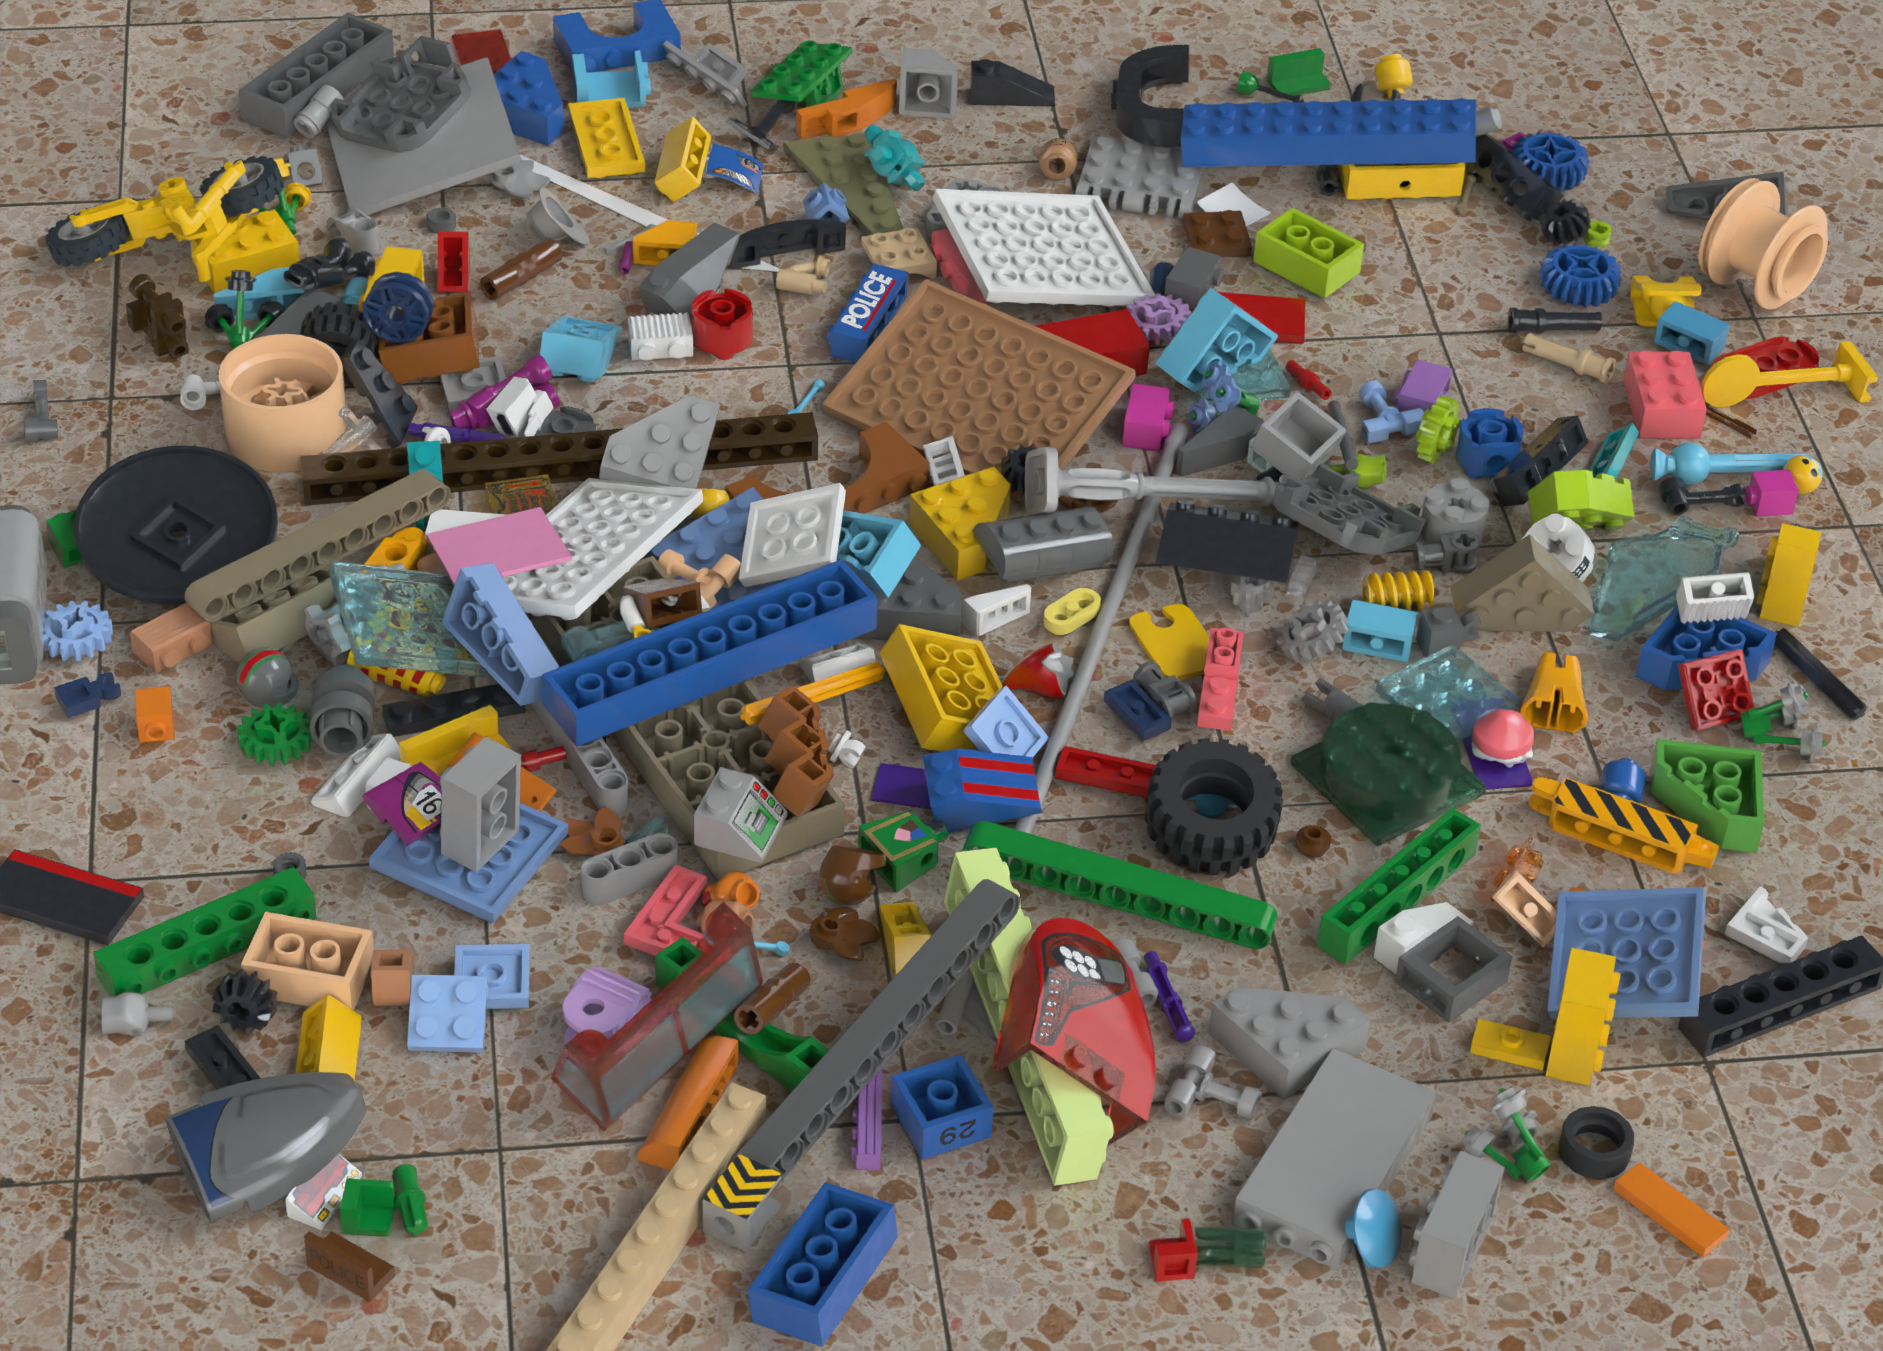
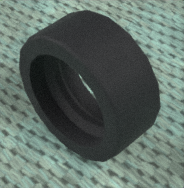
M1597 1106L1579 1108L1570 1113L1563 1123L1559 1140V1154L1563 1162L1577 1174L1593 1179L1612 1178L1623 1172L1630 1162L1634 1147V1131L1630 1123L1613 1110ZM1588 1132L1599 1133L1616 1143L1618 1149L1606 1153L1593 1152L1579 1144L1575 1137Z

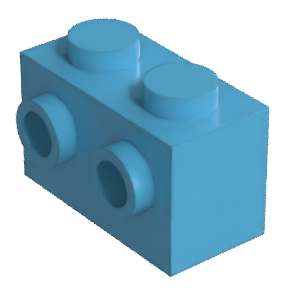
M1675 301L1658 318L1654 343L1672 351L1690 352L1693 360L1709 365L1725 348L1730 324Z

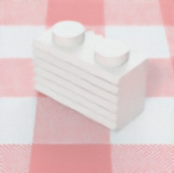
M687 312L684 314L678 313L677 315L675 313L672 315L667 313L664 316L661 313L659 316L656 314L651 316L649 314L648 316L642 315L641 317L638 315L632 317L630 315L628 317V342L631 361L693 357V333L689 314Z
M1749 572L1683 577L1676 593L1681 622L1685 624L1688 621L1692 624L1693 621L1699 623L1700 620L1706 622L1707 619L1711 622L1713 619L1719 621L1720 618L1724 621L1727 618L1732 620L1734 617L1736 619L1740 617L1745 619L1748 616L1754 599Z

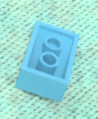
M561 316L543 331L540 355L546 360L552 375L565 376V373L577 375L578 380L594 382L595 379H599L605 374L622 333V326Z

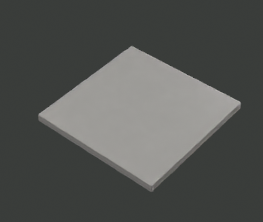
M488 57L461 66L471 89L470 97L428 142L416 149L405 152H392L346 140L339 136L333 120H329L326 123L349 208L355 206L363 213L370 215L522 162Z

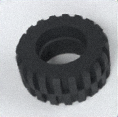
M1210 738L1199 739L1196 744H1192L1189 741L1179 745L1178 751L1172 749L1166 753L1163 760L1159 761L1153 769L1144 812L1148 835L1152 841H1156L1155 847L1163 855L1168 853L1171 862L1178 866L1181 864L1188 866V871L1198 873V870L1208 871V875H1219V871H1226L1227 874L1239 872L1240 866L1247 869L1257 863V858H1263L1269 852L1270 846L1274 843L1283 806V790L1281 782L1276 779V772L1271 765H1264L1265 759L1257 752L1254 754L1248 752L1249 748L1245 745L1238 743L1235 746L1229 744V740L1220 738L1218 742H1210ZM1200 794L1220 795L1233 801L1243 813L1229 819H1211L1197 814L1184 801Z

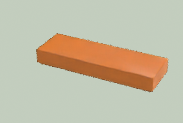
M1640 1162L1614 1183L1613 1190L1703 1258L1728 1238L1730 1231L1728 1227Z

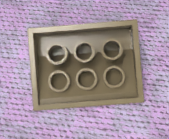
M324 567L219 621L210 622L213 644L234 662H240L246 653L256 648L270 647L280 652L293 648L296 645L295 641L304 636L309 637L305 628L306 614L304 609L310 605H319L323 611L332 607L341 598L339 589L351 580L348 570ZM354 590L353 596L356 599H358L356 591ZM343 611L340 617L341 621L350 618L351 612Z

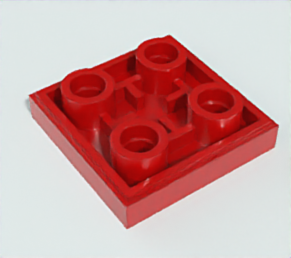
M1735 649L1678 664L1691 730L1697 731L1742 719L1741 712L1754 708L1742 649Z

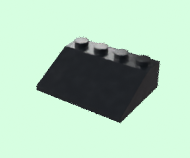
M1178 499L1176 503L1170 502L1156 556V563L1287 583L1294 560L1299 522L1292 521V518L1284 514H1274L1272 518L1260 516L1259 511L1242 509L1241 513L1228 511V507L1218 504H1210L1206 508L1195 506L1196 503L1191 500Z

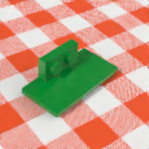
M812 40L804 41L751 89V96L800 102L804 99L807 107L833 101L844 91L840 64L852 54V48L841 46L839 43L819 44Z

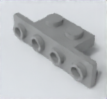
M668 41L662 44L668 53L666 59L675 68L679 66L684 68V71L693 80L700 79L704 86L713 93L718 91L722 98L730 105L735 103L743 109L747 106L741 92L736 88L749 74L745 66L710 43L694 58Z

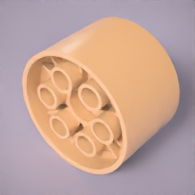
M268 335L241 344L232 350L222 361L219 369V383L227 447L234 457L255 469L283 473L302 471L300 456L338 453L342 449L348 435L343 367L340 357L330 346L317 339L302 335Z

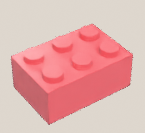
M1629 352L1623 383L1635 426L1639 431L1638 437L1649 439H1701L1707 408L1690 352Z

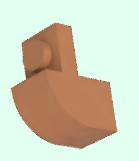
M411 949L373 950L371 982L374 1006H410L412 975L415 972V955H411Z

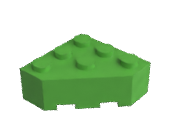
M1657 739L1650 768V793L1684 820L1698 824L1697 830L1713 843L1719 845L1721 849L1757 853L1764 827L1762 751Z

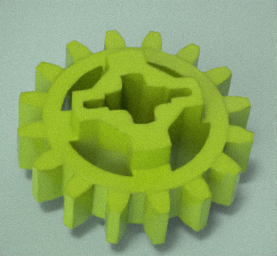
M1442 395L1441 398H1437L1436 405L1433 404L1431 406V410L1426 409L1422 416L1419 430L1416 433V440L1420 443L1416 451L1418 452V458L1435 464L1436 461L1440 460L1441 454H1445L1446 449L1450 450L1453 447L1461 424V419L1457 416L1460 411V407H1458L1459 401Z

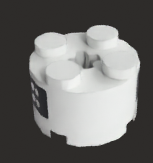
M1557 513L1551 514L1534 523L1524 537L1530 534L1581 582L1591 573L1594 566L1592 562L1595 547L1583 529L1570 518L1563 517Z

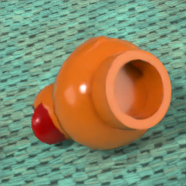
M732 871L723 876L717 884H710L704 888L702 903L706 907L709 902L714 900L739 901L749 911L750 908L757 904L760 892L757 884L749 875L740 871Z

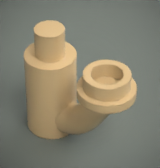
M819 256L817 261L795 264L787 269L780 268L776 278V289L811 296L814 294V291L825 293L827 281L816 280V278L828 276L830 260L825 259L824 256Z

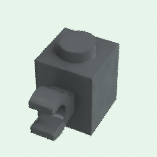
M1452 605L1421 610L1416 641L1427 662L1459 657L1461 640H1475L1479 638L1475 626L1481 625V620L1477 613H1467L1459 619Z

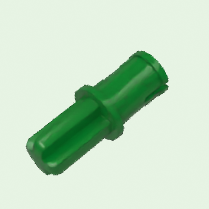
M402 1164L392 1171V1179L397 1192L395 1206L401 1211L405 1231L411 1232L412 1236H419L420 1232H424L428 1228L424 1209L426 1195L419 1187L415 1166Z

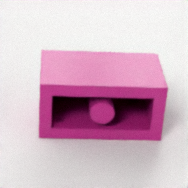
M1133 383L1124 421L1122 446L1160 451L1162 439H1166L1169 434L1171 421L1168 420H1172L1174 412V402L1169 401L1170 388Z

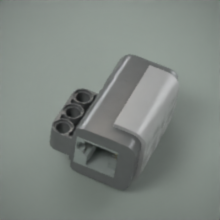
M20 505L0 506V685L30 681L36 675L37 666L43 660L47 563L39 522L29 509Z

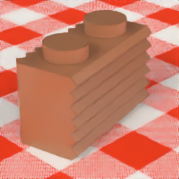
M187 603L130 631L132 652L158 674L161 670L165 671L167 667L171 668L179 661L182 662L184 658L188 659L190 655L194 656L195 652L200 653L213 644L210 622L206 621Z

